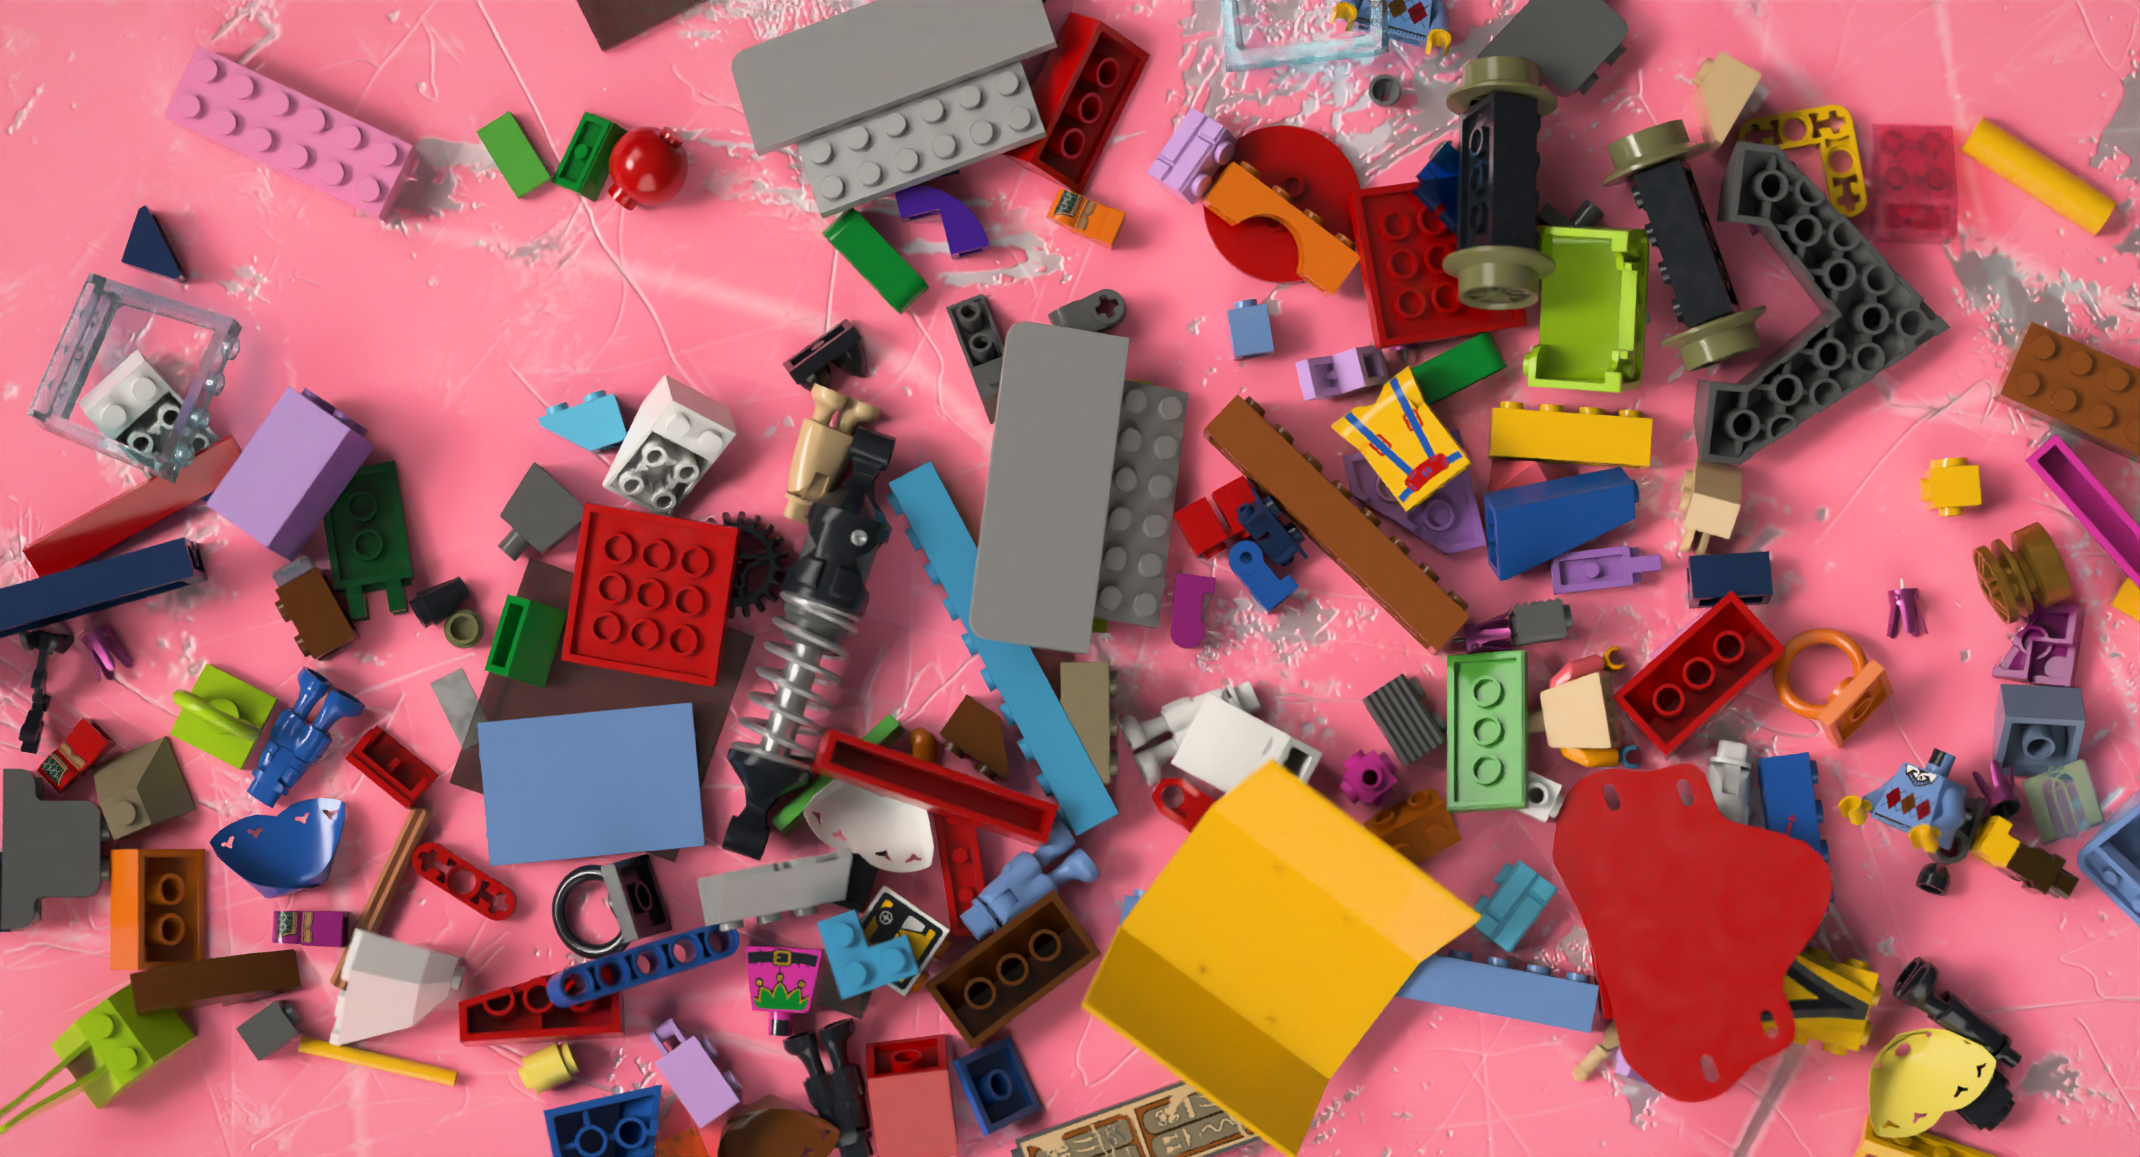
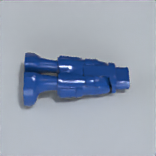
M303 666L297 676L300 686L298 699L293 709L283 708L275 724H273L270 732L271 737L257 763L259 769L252 771V775L255 778L246 790L250 795L271 808L274 807L281 795H288L289 789L301 779L312 763H316L322 758V755L333 741L331 734L328 732L332 725L344 716L358 717L365 708V705L351 694L339 688H332L313 723L310 724L307 718L316 703L326 695L332 683L320 673L306 666Z

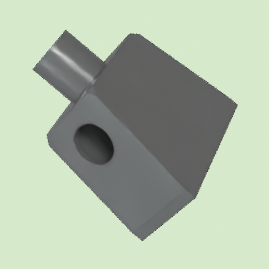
M534 462L500 514V517L513 529L497 546L514 561L521 556L530 544L541 554L546 555L581 528L584 505L540 465Z

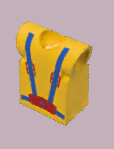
M1410 365L1384 384L1381 394L1374 404L1363 407L1355 406L1330 426L1361 451L1407 512L1413 511L1474 464L1427 403Z

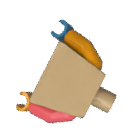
M1612 646L1604 651L1601 657L1598 654L1570 661L1550 679L1549 689L1540 692L1542 709L1528 711V735L1546 732L1550 748H1559L1563 757L1588 768L1615 767L1617 764L1624 768H1638L1640 766L1639 763L1629 764L1625 757L1629 750L1641 749L1638 746L1629 744L1622 746L1615 701L1612 698L1614 694L1610 672L1620 670L1625 666L1626 662L1620 665H1613L1609 661V654L1618 652L1621 648Z

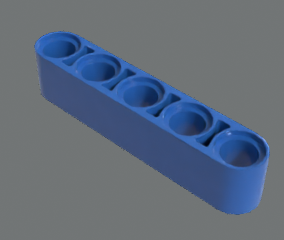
M719 924L703 926L575 965L556 973L550 978L547 985V995L556 1006L562 1008L571 1007L714 963L735 953L740 942L739 934L736 929L721 932ZM712 933L716 934L721 940L722 947L720 952L716 951L710 943ZM676 944L680 945L686 953L684 963L676 959L674 955ZM639 955L644 956L649 962L650 969L648 974L643 973L638 967L637 960ZM603 966L609 968L613 974L612 985L606 984L601 977ZM566 977L572 979L576 984L577 992L575 997L570 996L564 989Z

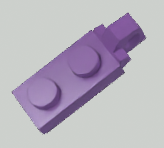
M1629 545L1566 552L1549 560L1553 595L1633 586L1643 582L1642 573L1662 570L1660 554L1639 556V547L1629 548Z

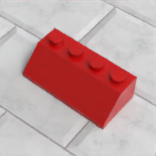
M1070 11L1056 39L1058 47L1051 49L1031 90L1047 137L1002 154L1023 168L1081 195L1151 54L1101 20Z
M1731 590L1618 690L1612 698L1645 739L1665 761H1668L1786 656V648Z

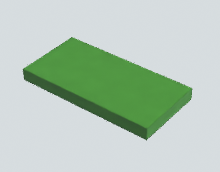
M1525 650L1447 655V811L1452 814L1528 809V653Z

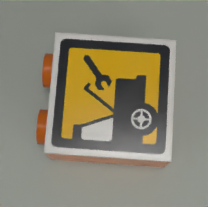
M883 885L861 918L870 947L908 934L921 973L887 984L904 997L907 996L910 990L916 994L920 991L930 976L924 970L933 957L940 961L953 942L947 938L951 929L886 885Z

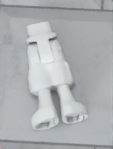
M1249 681L1234 688L1231 684H1228L1224 688L1208 691L1250 715L1261 710V705ZM1208 692L1189 698V696L1179 698L1161 706L1160 717L1151 720L1138 721L1132 715H1126L1118 719L1123 737L1131 751L1145 745L1149 740L1168 731L1172 733L1171 739L1133 754L1135 763L1148 786L1160 782L1162 777L1161 767L1176 755Z
M1719 740L1716 757H1710L1711 765L1706 773L1707 781L1721 814L1726 819L1750 826L1752 818L1751 807H1749L1751 774L1750 771H1747L1752 767V764L1747 762L1750 745Z

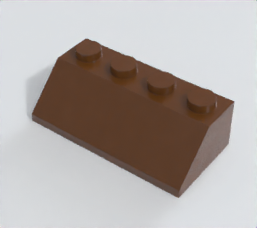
M1053 889L924 984V986L972 1050L1100 956L1101 952Z

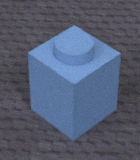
M1257 299L1234 302V309H1229L1226 313L1234 361L1273 355L1274 345L1267 304L1258 305Z

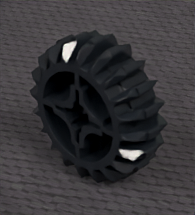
M740 511L738 513L737 523H732L730 514L724 512L722 514L724 525L742 528L741 533L757 538L762 542L767 553L746 554L742 552L739 544L738 557L742 561L751 563H747L746 569L742 568L744 572L740 574L741 585L739 578L736 575L734 577L733 585L736 589L737 598H731L728 618H735L736 607H741L743 616L750 618L751 610L749 605L755 604L758 611L763 613L766 611L765 605L761 601L763 597L766 596L773 603L778 601V597L770 590L773 586L781 589L783 581L778 580L777 575L778 573L785 575L789 567L779 566L778 561L788 559L790 554L788 551L776 552L775 548L782 545L785 540L782 536L769 540L768 537L775 529L772 524L766 525L762 531L758 530L761 524L760 516L755 515L750 525H746L745 512ZM712 517L707 520V522L717 524ZM769 565V571L764 583L759 589L749 595V574L757 568Z

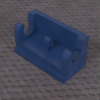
M1769 551L1689 556L1688 558L1689 568H1686L1689 609L1713 607L1731 590L1745 605L1769 604L1773 595Z

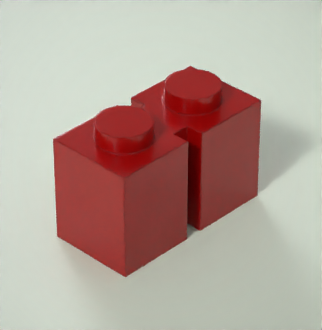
M1244 475L1213 491L1211 495L1229 527L1228 530L1224 531L1205 496L1173 514L1174 520L1196 558L1204 554L1208 560L1228 549L1225 542L1238 534L1242 540L1251 536L1238 522V515L1236 513L1238 507L1243 503L1251 504L1256 500L1250 491L1251 488Z

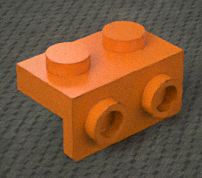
M1434 787L1411 794L1407 800L1390 809L1377 812L1371 819L1363 823L1368 831L1414 865L1462 841L1445 803Z

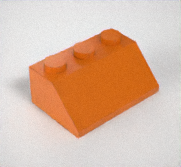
M205 849L110 850V970H151L205 960Z

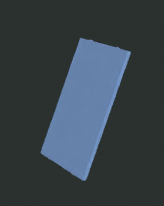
M692 702L477 723L480 749L478 755L481 761L487 829L485 835L488 840L490 866L705 846L704 812L702 811L696 747L697 732L695 731Z

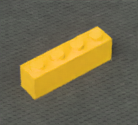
M1502 401L1500 402V408L1493 407L1490 411L1487 459L1647 469L1650 466L1653 418H1643V411L1619 410V416L1603 415L1602 408L1579 407V413L1563 412L1564 406L1554 404H1540L1539 411L1524 410V403Z

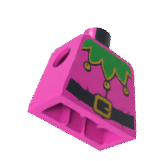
M745 946L752 1011H769L768 1035L792 1036L793 1013H810L824 949Z

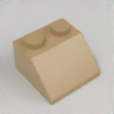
M1720 51L1714 60L1707 57L1691 82L1692 85L1697 87L1691 98L1703 142L1709 145L1710 149L1707 152L1712 155L1724 142L1763 75L1723 51Z

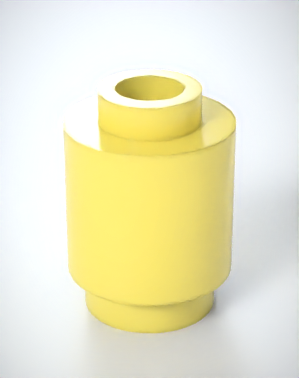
M556 1042L523 1057V1066L518 1068L519 1076L526 1090L534 1088L537 1094H541L573 1079V1074L581 1071L574 1051L568 1042L561 1045Z

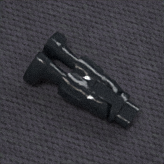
M1921 957L1914 958L1899 975L1893 988V995L1903 1003L1927 1013V1018L1950 1032L1983 1046L1996 1061L2001 1060L2007 1066L2014 1068L2020 1062L2022 1056L2010 1047L2012 1039L2008 1035L2002 1034L1997 1025L1988 1017L1973 1010L1955 994L1945 991L1942 995L1938 996L1934 990L1940 974L1938 968ZM1963 1041L1967 1045L1971 1044L1967 1041Z
M846 1018L827 1024L818 1030L832 1064L833 1070L831 1072L825 1071L820 1057L819 1043L815 1030L792 1035L783 1039L782 1043L784 1050L790 1055L797 1056L808 1072L809 1076L802 1083L811 1106L814 1110H817L819 1117L827 1120L840 1130L838 1143L834 1149H839L841 1157H869L874 1154L869 1141L873 1134L871 1130L865 1131L870 1128L869 1114L864 1097L866 1093L865 1082L860 1065L849 1062L847 1055V1041L856 1030L853 1018Z

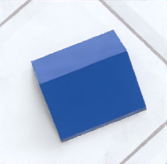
M1007 1036L952 1061L984 1136L1042 1109L1011 1036Z

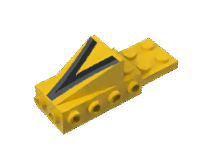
M1808 946L1807 953L1800 952L1784 976L1783 989L1796 1023V1034L1793 1042L1807 1046L1808 1039L1824 1043L1822 1051L1846 1057L1847 1050L1858 1052L1860 1044L1866 1046L1872 1028V1022L1867 1021L1870 1006H1877L1882 991V983L1877 982L1879 974L1869 971L1870 963L1848 957L1845 964L1830 960L1831 952ZM1768 1010L1761 1012L1760 1019L1766 1035H1768L1770 1028L1778 1030L1772 1013Z

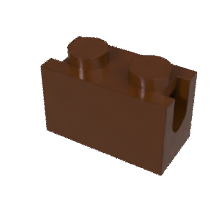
M315 567L275 590L280 598L275 602V605L286 623L291 620L299 632L298 635L294 636V639L305 657L311 655L314 660L321 661L361 638L322 568Z

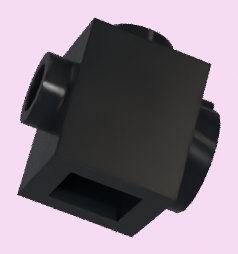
M1977 1066L1976 1068L1978 1070L1979 1078L1981 1076V1070L1983 1069V1067ZM1995 1069L1992 1078L1983 1092L1970 1104L1955 1111L1974 1129L1982 1131L1985 1127L1988 1131L1993 1130L2006 1118L2015 1105V1102L2011 1099L2014 1095L2006 1088L2010 1082ZM1958 1086L1954 1097H1958L1962 1091H1968V1088Z

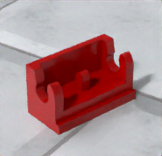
M378 725L374 729L371 728L345 758L406 809H411L440 776Z

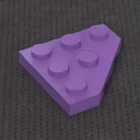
M1460 430L1450 431L1464 449ZM1361 452L1342 456L1350 492L1354 498L1436 549L1449 555L1487 545L1469 468L1413 511L1407 512Z

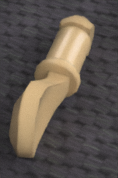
M1612 1021L1607 1028L1603 1043L1601 1045L1595 1043V1047L1578 1065L1574 1066L1572 1071L1574 1080L1578 1082L1588 1080L1594 1070L1606 1058H1610L1609 1050L1620 1047L1615 1021Z

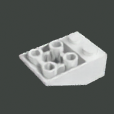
M136 349L78 401L84 414L148 479L221 439L139 349Z
M665 374L641 404L602 484L603 487L653 513L671 516L736 436L737 432L729 407Z
M1208 692L1171 764L1227 793L1270 758L1307 784L1323 753Z

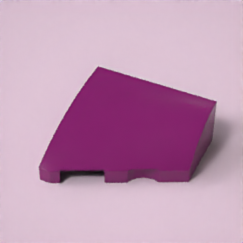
M2038 603L2033 610V614L2029 615L2027 626L2023 630L2018 631L2011 641L2013 646L1999 665L1995 664L1992 668V676L1994 678L2038 686L2074 688L2085 612L2078 605L2057 603L2044 608Z

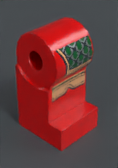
M82 718L73 728V732L41 763L37 771L61 794L69 789L81 776L90 771L92 766H95L117 743L92 718Z

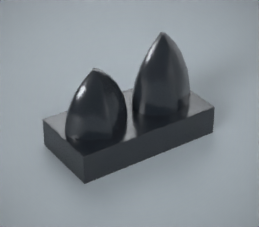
M847 318L782 364L797 385L800 384L810 392L814 383L829 389L831 388L832 377L828 365L831 361L839 369L855 377L865 378L867 372V358L860 341L862 337Z

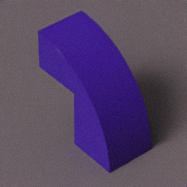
M914 185L895 192L902 223L941 214L952 259L990 250L987 236L977 217L954 196L936 188Z

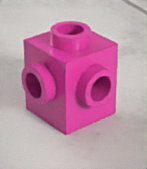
M1360 749L1342 763L1347 770L1340 774L1344 782L1339 786L1353 804L1360 801L1364 807L1372 802L1377 808L1395 794L1391 786L1398 782L1393 775L1398 769L1385 752L1378 756L1374 750L1365 754ZM1366 770H1373L1377 774V782L1374 785H1366L1363 782L1362 776Z

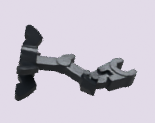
M22 630L19 633V638L24 650L32 651L37 648L39 655L30 688L34 689L32 710L28 711L25 722L21 727L19 740L23 741L21 752L37 754L45 725L42 720L44 712H47L52 697L46 694L49 656L54 651L64 654L74 642V636L50 633L44 630H32V632Z

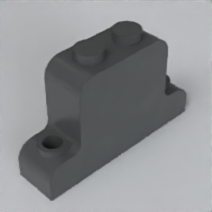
M1530 0L1477 55L1476 59L1493 56H1511L1528 59L1542 67V83L1555 95L1570 97L1578 90L1584 95L1600 78L1595 72L1605 62L1612 66L1627 50L1622 45V42L1627 36L1628 28L1625 20L1604 0Z
M3 769L1 930H25L32 927L35 922L41 921L43 898L93 897L101 891L104 881H110V857H104V841L111 840V831L100 806L90 801H43L42 777H36L32 772L24 769Z

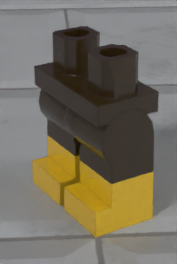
M1983 816L1975 831L1969 854L2010 879L2023 881L2020 888L2030 894H2049L2055 899H2059V897L2063 899L2069 898L2079 878L2063 869L2067 860L2057 854H2049L2046 850L2039 847H2028L2008 834L2013 824L2000 816Z

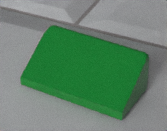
M585 111L551 182L595 202L610 174L609 158L616 142L627 133V130L612 121Z

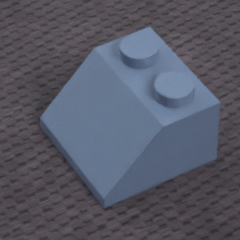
M2016 684L2000 685L1994 712L1992 760L1994 759L1999 762L2003 775H2009V766L2011 764L2014 767V776L2037 777L2077 761L2086 723L2081 688ZM2060 771L2052 772L2047 776L2055 777ZM2066 772L2057 776V778L2072 779Z

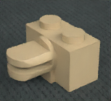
M1697 456L1693 469H1685L1679 492L1682 493L1678 504V510L1683 511V527H1685L1681 537L1680 552H1689L1696 530L1700 532L1695 547V556L1705 554L1711 534L1730 539L1741 506L1742 468L1724 463L1699 461Z

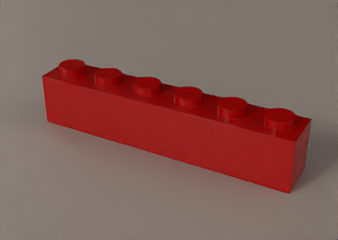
M833 729L823 733L811 770L826 777L1034 847L1047 844L1058 809L1057 805Z

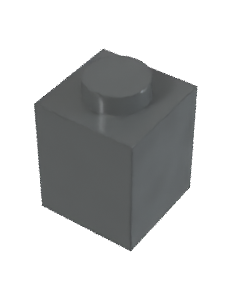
M276 1000L241 1024L236 1030L256 1059L264 1061L303 1034L304 1031L299 1024L304 1021L291 1002L285 1005L282 1000Z

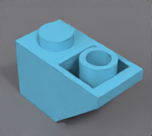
M606 390L583 396L584 403L570 408L568 402L545 409L546 415L538 418L540 426L545 430L593 454L621 446L628 433L618 397L614 393L607 395Z

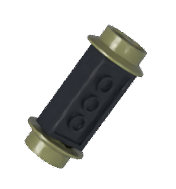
M1511 56L1484 57L1464 65L1462 87L1454 89L1446 97L1447 108L1459 115L1457 246L1456 252L1444 258L1443 270L1448 275L1458 279V299L1461 303L1486 310H1514L1537 303L1539 300V280L1550 276L1555 271L1554 259L1547 254L1535 251L1539 241V231L1536 228V210L1540 201V194L1536 189V175L1540 166V154L1537 151V134L1541 126V117L1547 116L1556 110L1558 98L1552 91L1542 87V67L1536 62Z
M1682 119L1668 121L1640 130L1609 144L1607 149L1614 170L1603 180V186L1610 187L1636 181L1637 185L1631 187L1632 194L1638 209H1643L1647 212L1650 223L1644 225L1647 237L1652 247L1656 246L1660 249L1663 261L1658 262L1660 274L1665 285L1670 284L1673 286L1677 297L1671 300L1675 316L1679 323L1684 322L1687 327L1692 328L1660 342V348L1679 350L1686 372H1692L1730 360L1761 347L1762 343L1755 322L1767 311L1766 306H1760L1745 311L1741 310L1691 166L1686 162L1710 149L1709 145L1706 143L1690 142Z

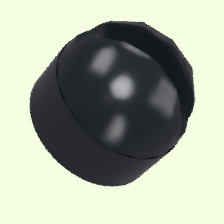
M1937 863L1925 865L1920 871L1915 885L1928 893L1945 896L1950 885V874L1947 868L1943 866L1940 872L1936 871Z

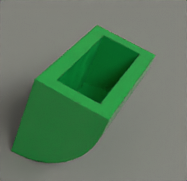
M507 594L484 670L544 688L567 612Z

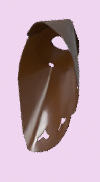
M768 1094L728 1119L727 1124L721 1130L717 1157H802L804 1146L815 1149V1152H808L806 1157H828L838 1143L840 1130L827 1120L774 1094ZM821 1130H830V1133L826 1134V1141H823Z

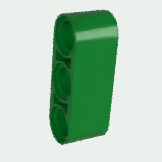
M854 208L843 211L821 232L832 246L900 315L929 289V286Z
M1484 332L1412 368L1427 403L1431 406L1499 372L1508 365L1491 332Z

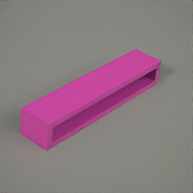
M2055 434L2025 460L2026 463L2140 590V527L2063 440Z

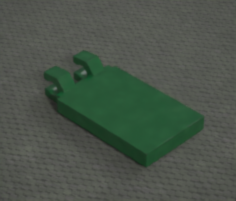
M394 460L360 466L334 505L323 517L334 590L340 592L341 598L347 597L350 619L355 623L370 620L366 593L386 590L389 611L394 616L410 613L405 586H411V579H415L397 462Z

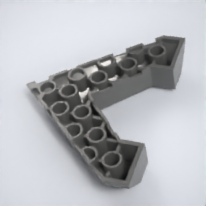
M1736 142L1721 181L1717 221L1755 225L1822 314L1736 384L1698 379L1693 422L1699 461L1741 465L1768 444L1776 442L1799 427L1800 423L1814 414L1822 412L1874 378V375L1883 369L1891 367L1917 350L1918 346L1950 328L1923 301L1920 294L1900 274H1897L1888 264L1889 262L1859 230L1830 204L1818 187L1806 175H1803L1790 162L1788 156L1775 145Z

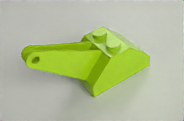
M131 983L75 1021L50 1045L61 1059V1062L20 1096L0 1109V1120L67 1068L76 1081L26 1108L0 1126V1136L85 1092L97 1110L102 1109L199 1036L178 1008L139 1016L135 1009Z

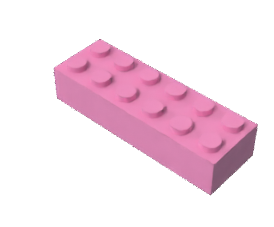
M197 45L163 115L173 125L383 223L386 222L419 153L409 143Z

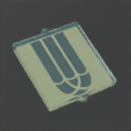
M2083 758L2058 768L2050 766L2047 772L2021 781L2043 846L2069 836L2076 838L2078 833L2105 823L2086 761Z

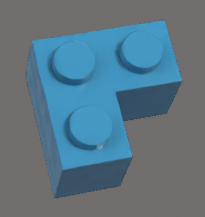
M857 909L816 922L842 999L921 973L908 934L870 947Z

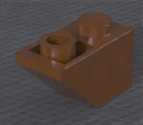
M966 695L939 733L946 738L942 746L961 759L965 753L979 761L975 769L995 782L998 776L1006 780L1010 775L1001 719L972 697Z

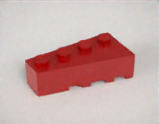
M603 966L601 977L606 984L612 985L613 974L609 968ZM553 973L530 979V981L518 985L504 987L458 1002L460 1043L465 1047L625 1037L623 991L575 1006L562 1008L551 1002L547 995L548 981L556 974ZM566 977L564 989L570 996L575 997L577 992L576 984L572 979Z

